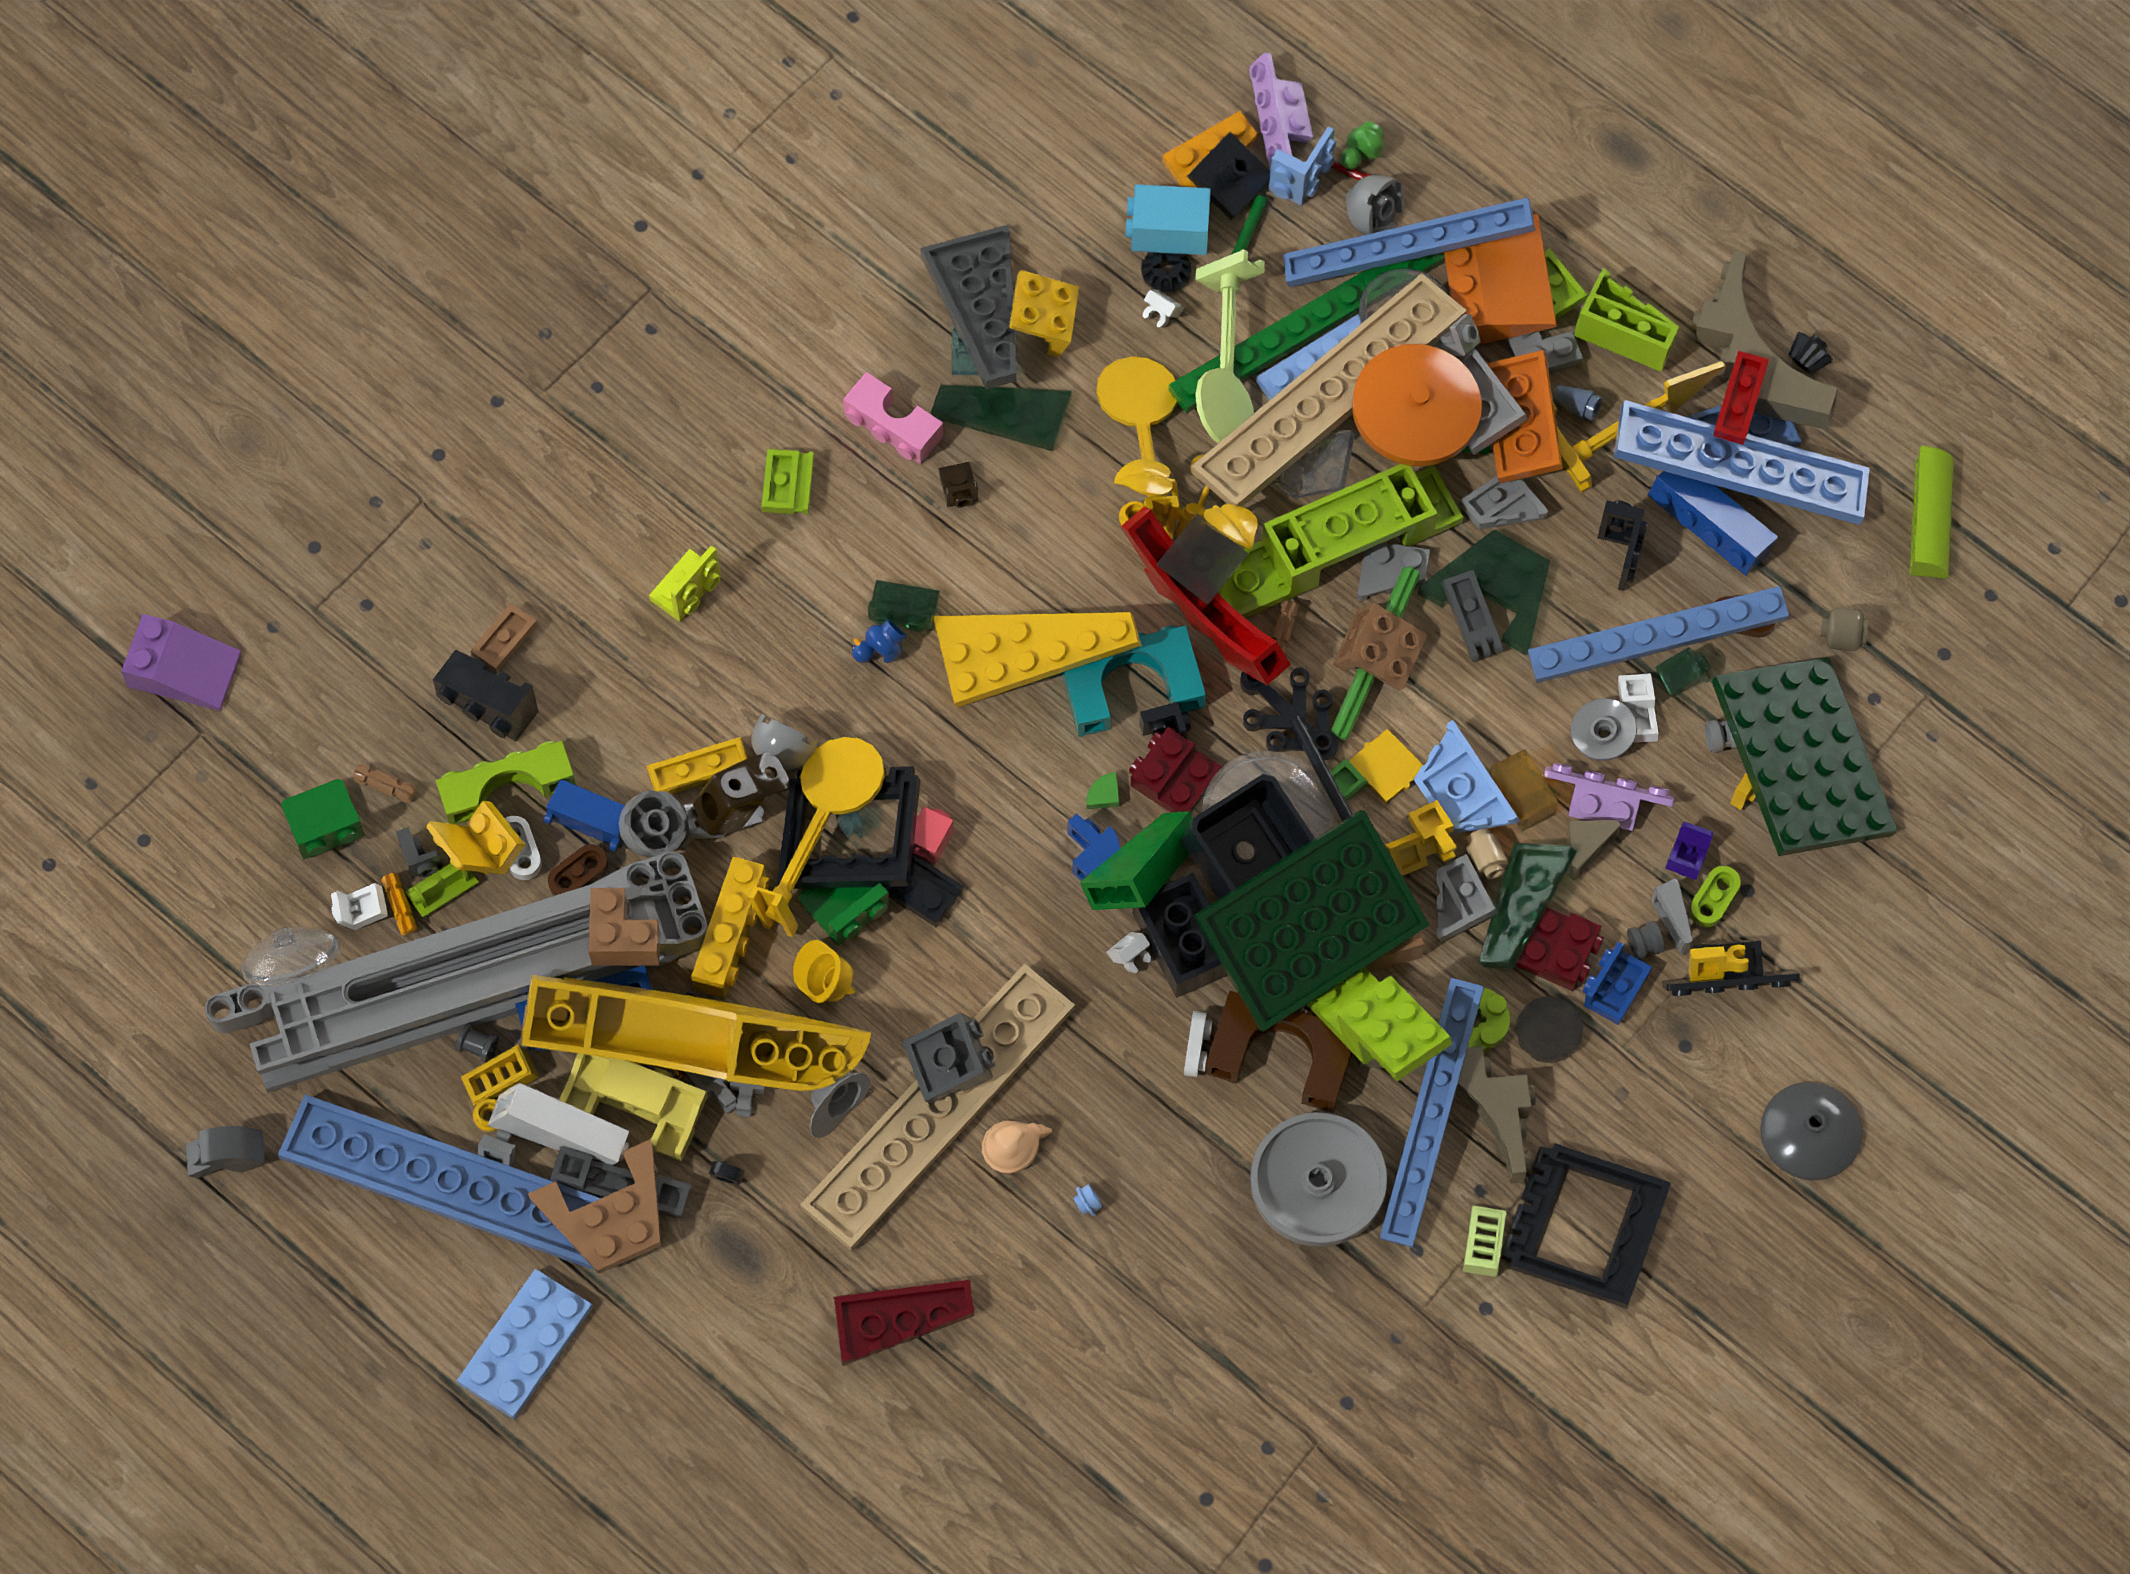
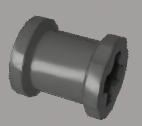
M466 1023L459 1033L455 1050L459 1052L465 1050L481 1057V1062L486 1063L491 1060L496 1051L499 1036L495 1034L489 1036L474 1029L473 1024Z

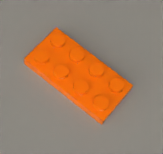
M1544 350L1487 363L1527 417V421L1493 442L1497 477L1500 483L1563 469L1547 356Z

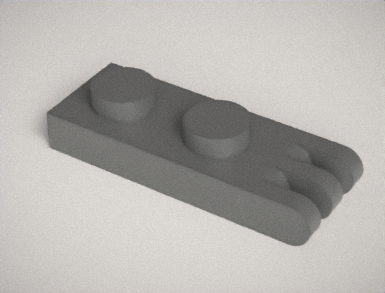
M1471 570L1443 580L1441 584L1471 661H1479L1477 647H1480L1484 658L1490 657L1489 643H1492L1496 654L1502 653L1503 646L1474 571Z

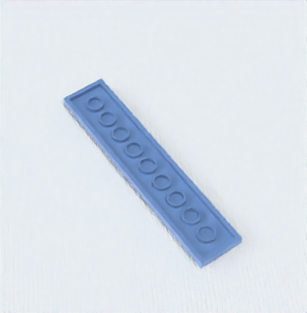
M304 1094L278 1153L280 1159L594 1270L564 1235L531 1202L528 1193L553 1183V1181ZM557 1183L569 1212L601 1199Z

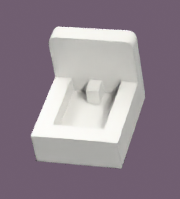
M376 883L348 895L339 891L331 894L333 917L338 924L357 930L388 916L382 886Z

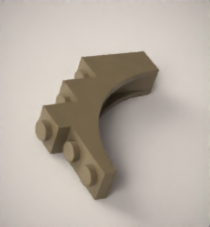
M1734 250L1731 261H1725L1722 268L1721 279L1724 280L1722 288L1717 287L1713 301L1705 300L1702 310H1696L1694 314L1692 329L1696 330V342L1723 348L1721 361L1726 366L1725 378L1729 379L1738 350L1769 359L1754 412L1764 416L1828 430L1836 406L1838 388L1813 380L1791 368L1776 356L1760 338L1748 316L1743 297L1746 253Z
M1433 1018L1437 1023H1439L1438 1018ZM1482 1046L1468 1047L1455 1094L1480 1116L1493 1134L1503 1155L1510 1184L1523 1183L1526 1171H1531L1529 1150H1523L1522 1139L1527 1138L1525 1117L1529 1116L1531 1106L1536 1105L1534 1085L1528 1086L1527 1074L1487 1078L1491 1077L1490 1058L1484 1057ZM1375 1058L1365 1065L1359 1060L1360 1068H1383ZM1428 1061L1411 1073L1424 1077Z

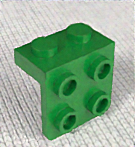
M335 779L282 801V809L303 860L365 836L361 821L354 809L345 784L340 779Z
M881 883L875 887L805 889L798 897L799 903L837 946L855 937L862 927L871 920L882 916L889 907L888 891Z

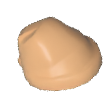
M1007 1120L999 1122L985 1133L982 1141V1154L986 1163L998 1172L1007 1174L1020 1172L1033 1162L1038 1152L1039 1139L1050 1135L1052 1129L1035 1123L1026 1124Z

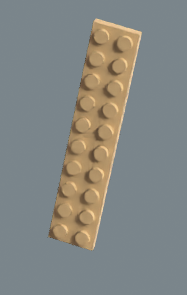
M1421 273L1191 466L1192 473L1227 504L1230 503L1243 507L1353 414L1352 397L1356 381L1363 368L1371 359L1379 353L1399 345L1423 344L1434 346L1441 340V336L1451 331L1450 327L1458 319L1467 314V310Z
M1024 963L974 1017L983 1031V1037L979 1038L982 1049L987 1048L995 1062V1067L990 1068L993 1078L965 1092L959 1089L931 1104L925 1102L916 1079L800 1204V1208L846 1248L852 1251L1075 1010V1004Z

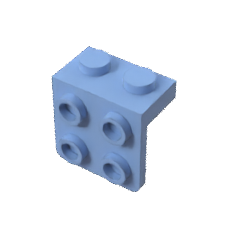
M1331 127L1326 129L1306 162L1277 149L1271 159L1269 190L1277 197L1289 199L1301 206L1307 196L1313 197L1320 183L1319 177L1322 172L1326 174L1329 172L1335 160V157L1332 156L1337 143L1334 140L1335 129Z

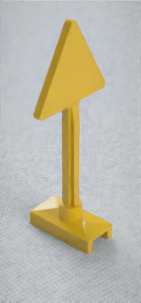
M1720 361L1664 382L1665 394L1649 401L1644 406L1659 410L1666 406L1668 412L1674 413L1726 366ZM1619 421L1590 439L1582 440L1574 446L1570 445L1557 427L1562 465L1581 493L1593 487L1591 475L1583 462L1591 458L1594 452L1616 439Z

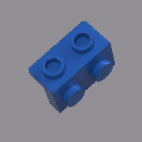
M1619 941L1613 950L1607 948L1599 962V966L1602 967L1597 977L1590 976L1582 991L1586 994L1584 1007L1617 1025H1620L1652 971V966L1624 952V944Z

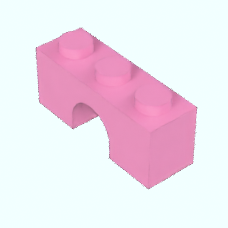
M865 372L843 399L846 418L856 426L862 425L870 430L872 436L879 442H888L894 446L903 458L907 460L913 459L922 464L944 437L943 422L919 406L904 418L889 416L886 410L893 403L892 388L868 372Z

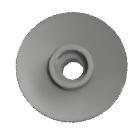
M1597 699L1585 704L1577 711L1571 724V736L1576 748L1586 757L1600 761L1612 760L1627 752L1632 746L1637 733L1636 721L1630 709L1623 703L1613 699ZM1604 730L1611 732L1610 736L1606 738L1599 736L1600 732Z

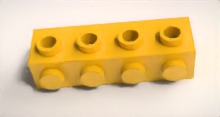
M732 857L691 975L694 990L726 999L730 986H735L739 973V968H737L740 956L744 957L749 944L747 935L750 926L754 927L758 919L748 895L753 886L768 890L770 878L766 877L765 865Z

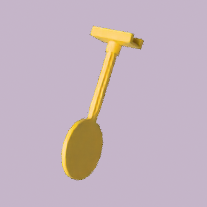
M1132 356L1118 359L1104 368L1097 380L1096 397L1101 409L1111 419L1126 426L1136 427L1141 459L1156 461L1150 426L1158 424L1169 417L1177 405V401L1168 390L1169 384L1174 382L1175 379L1162 364L1149 358ZM1177 496L1145 497L1144 506L1152 510L1167 534L1173 539L1179 508Z
M842 737L829 740L816 748L813 755L804 763L800 776L802 791L811 805L817 808V811L778 887H774L773 891L753 886L748 895L764 928L770 930L773 923L777 922L782 924L787 936L794 937L799 926L788 906L792 898L791 892L832 814L842 815L858 811L872 802L882 788L885 777L882 757L873 745L859 738Z

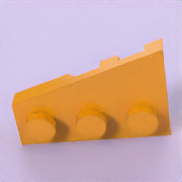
M1238 111L1163 154L1162 162L1181 187L1198 188L1186 176L1229 132L1248 149L1257 140V132L1242 112Z

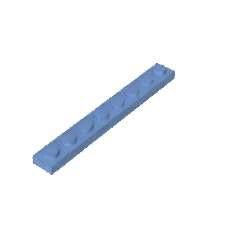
M1523 198L1283 254L1286 282L1289 287L1532 232L1535 231L1531 202L1529 198Z
M1778 586L1528 649V657L1535 681L1540 683L1786 621L1789 618L1781 587Z
M1455 978L1450 979L1438 1024L1450 1035L1452 1045L1431 1058L1427 1063L1380 1234L1381 1240L1410 1248L1414 1246L1484 986Z

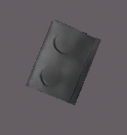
M912 854L909 886L884 887L888 891L889 898L934 927L939 925L955 903L956 898L964 891L963 885L915 854Z

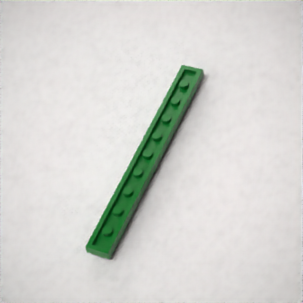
M1441 252L1367 269L1235 345L1234 375L1241 382L1408 285L1421 273L1425 275L1445 263L1444 253ZM1220 355L1169 384V392L1186 414L1197 408L1196 389L1198 381L1205 372L1220 368Z

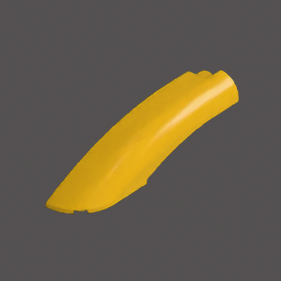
M531 975L527 1004L525 1005L521 1044L522 1046L660 1066L725 1079L730 1082L809 1091L830 1086L836 1083L835 1079L843 1077L850 1070L852 1071L862 1059L868 1047L871 1032L693 996L568 977L560 979Z

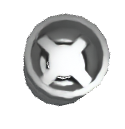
M1717 720L1705 722V738L1708 749L1712 754L1722 752L1726 747L1737 749L1726 720L1723 722H1718Z

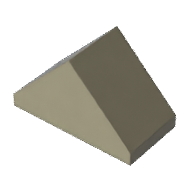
M1617 820L1569 821L1566 835L1569 877L1572 880H1575L1618 837L1621 824Z

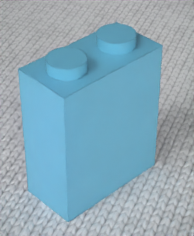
M1135 184L1134 197H1128L1127 216H1133V219H1126L1125 238H1132L1131 251L1207 255L1210 188Z

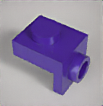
M1683 822L1665 869L1697 880L1714 833L1688 822Z

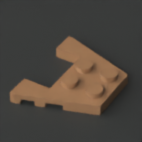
M650 1139L622 1151L634 1178V1184L572 1212H569L556 1181L528 1193L531 1202L564 1235L598 1274L661 1246L654 1148Z

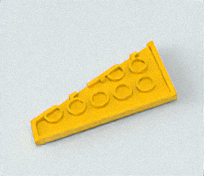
M1130 612L933 616L954 704L957 707L1141 646L1134 616Z

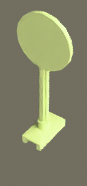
M1246 250L1239 251L1196 269V281L1215 292L1220 291L1223 293L1220 368L1205 372L1199 379L1196 389L1197 411L1202 425L1210 437L1217 443L1221 442L1254 414V408L1247 390L1233 373L1236 294L1239 292V283L1261 275L1265 270V262L1261 259L1253 263L1248 261V252Z

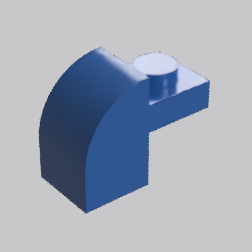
M1076 813L1067 822V834L1084 849L1073 860L1072 873L1082 881L1120 849V845L1115 831L1110 826L1100 835V830L1093 821L1088 818L1084 820Z

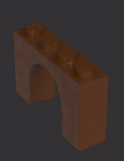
M1229 991L1206 1060L1205 1074L1237 1084L1247 1051L1252 1043L1267 1033L1286 1032L1303 1041L1312 1057V1065L1303 1090L1301 1104L1334 1113L1351 1060L1352 1052L1310 1010L1295 1011L1264 1032L1260 1031L1238 992Z

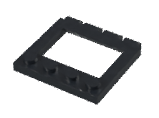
M914 766L890 767L889 776H886V768L884 767L885 777L882 788L873 799H899L893 854H885L884 857L869 858L868 855H853L851 858H836L835 855L821 856L819 859H808L794 889L875 887L879 883L883 887L909 886L921 783L918 775H915ZM802 769L797 771V779H790L777 878L778 885L803 838L806 807L809 801L802 791L800 779Z
M1554 1144L1553 1149L1540 1146L1532 1170L1543 1174V1176L1533 1173L1529 1174L1521 1196V1200L1532 1204V1207L1525 1204L1518 1205L1510 1230L1520 1234L1521 1237L1508 1234L1500 1258L1511 1262L1510 1269L1627 1309L1670 1190L1671 1182L1558 1144ZM1568 1169L1633 1191L1602 1279L1537 1257Z

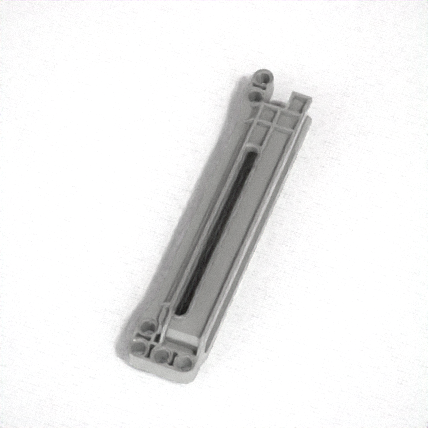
M666 852L629 864L588 886L299 977L254 982L216 994L206 1002L205 1014L211 1027L216 1032L222 1034L262 1023L275 1014L280 1034L249 1044L257 1071L262 1077L266 1092L269 1093L461 1032L466 1023L473 1024L476 1027L517 1014L515 1003L527 1000L531 975L560 979L568 977L593 981L640 967L592 966L588 952L591 888H625L628 901L627 920H658L660 929L659 966H645L646 972L662 968L683 954L701 949L708 929L707 922L684 856L677 852ZM671 867L681 869L679 874L675 876L665 874L666 870ZM640 877L649 879L648 883L643 886L633 884ZM685 896L691 899L686 905H677L675 903L680 897ZM690 926L701 928L700 932L695 935L685 933V930ZM253 999L263 1000L257 1008L251 1009L247 1007L248 1003ZM221 1009L230 1010L225 1018H215V1014Z

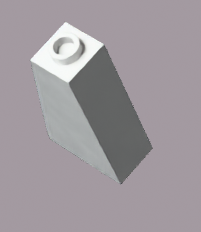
M521 1083L499 1095L488 1126L510 1132L512 1135L558 1151L560 1146L593 1155V1160L610 1165L618 1161L621 1162L624 1158L622 1151L627 1150L629 1147V1143L625 1142L629 1133L628 1130Z

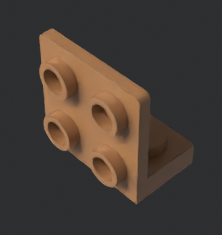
M1372 603L1357 609L1333 666L1342 671L1359 667L1396 690H1402L1406 685L1427 634L1381 606Z

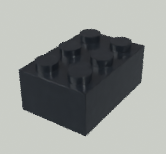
M1190 873L1162 886L1146 907L1133 908L1132 911L1143 935L1150 943L1149 947L1176 998L1227 975L1193 916L1210 905L1194 873Z

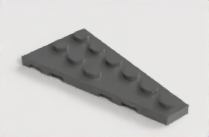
M1009 224L920 248L922 261L986 390L1016 382L1014 330L1009 327L1013 305Z

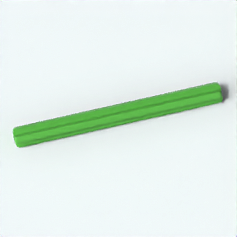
M1409 566L1401 570L1385 609L1402 618L1419 580V571ZM1360 668L1356 672L1331 729V732L1341 741L1349 739L1375 680L1374 676Z

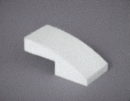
M1651 674L1618 676L1619 700L1630 709L1636 721L1637 733L1633 743L1658 741L1659 732L1654 709L1655 695Z

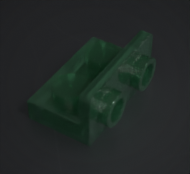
M876 580L872 600L869 601L868 605L869 620L879 625H883L886 620H890L895 625L905 626L907 629L916 632L932 631L940 591Z

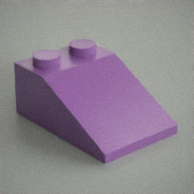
M143 614L121 672L129 688L221 711L242 653L238 649L173 621Z

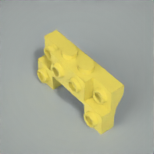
M578 1053L559 1100L591 1115H594L599 1102L658 1124L651 1138L654 1151L682 1162L695 1133L694 1127L708 1096L707 1091L676 1080L671 1073L660 1068H655L653 1071L642 1067V1063Z

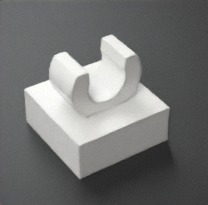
M1150 289L1144 301L1151 306L1144 310L1143 317L1150 319L1155 311L1159 312L1160 320L1156 326L1164 328L1169 322V317L1178 318L1184 306L1161 291Z
M1130 932L1106 952L1114 963L1124 964L1125 969L1131 973L1138 972L1137 967L1134 965V958L1137 955L1141 957L1143 962L1149 963L1151 961L1150 954L1144 950L1150 943L1142 933Z

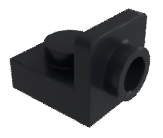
M1178 702L1140 712L1139 725L1143 736L1154 735L1157 731L1163 734L1167 727L1171 729L1175 728L1177 733L1187 739V731L1191 730L1190 720L1186 711L1181 713Z

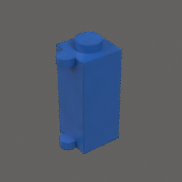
M560 779L546 807L547 812L543 822L551 825L554 821L610 844L609 849L616 852L618 848L621 849L624 843L620 835L618 823L620 813L625 805Z

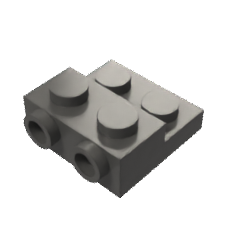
M960 1012L902 1041L925 1102L931 1104L959 1089L965 1092L993 1078L990 1068L995 1067V1062L987 1048L982 1049L979 1038L983 1037V1031L975 1018L971 1020L969 1016Z

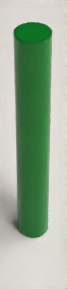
M1262 195L1256 196L1231 255L1247 250L1268 202L1266 197Z

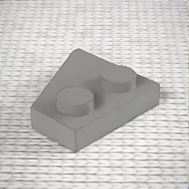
M1497 475L1459 502V507L1478 529L1541 520L1548 517L1549 512L1522 479L1500 483Z
M1384 542L1365 550L1356 601H1365L1368 596L1385 592L1386 595L1392 593L1401 570L1407 566L1420 572L1416 586L1425 584L1430 550Z
M1467 854L1437 869L1438 929L1436 935L1441 943L1498 913Z

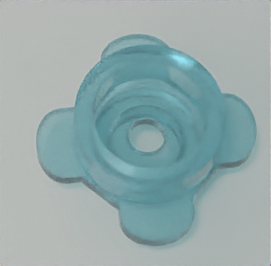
M858 811L842 815L836 814L839 826L847 838L855 834L859 838L863 837L860 828L864 826V822Z

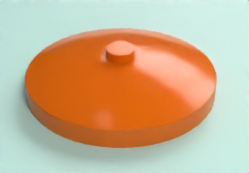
M1423 344L1399 345L1376 355L1361 371L1352 397L1353 418L1359 433L1367 444L1385 458L1409 466L1435 465L1459 454L1473 438L1482 410L1479 387L1468 368L1450 353Z

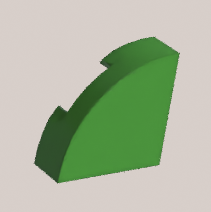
M1116 772L1103 775L1093 783L1087 794L1086 810L1119 807Z

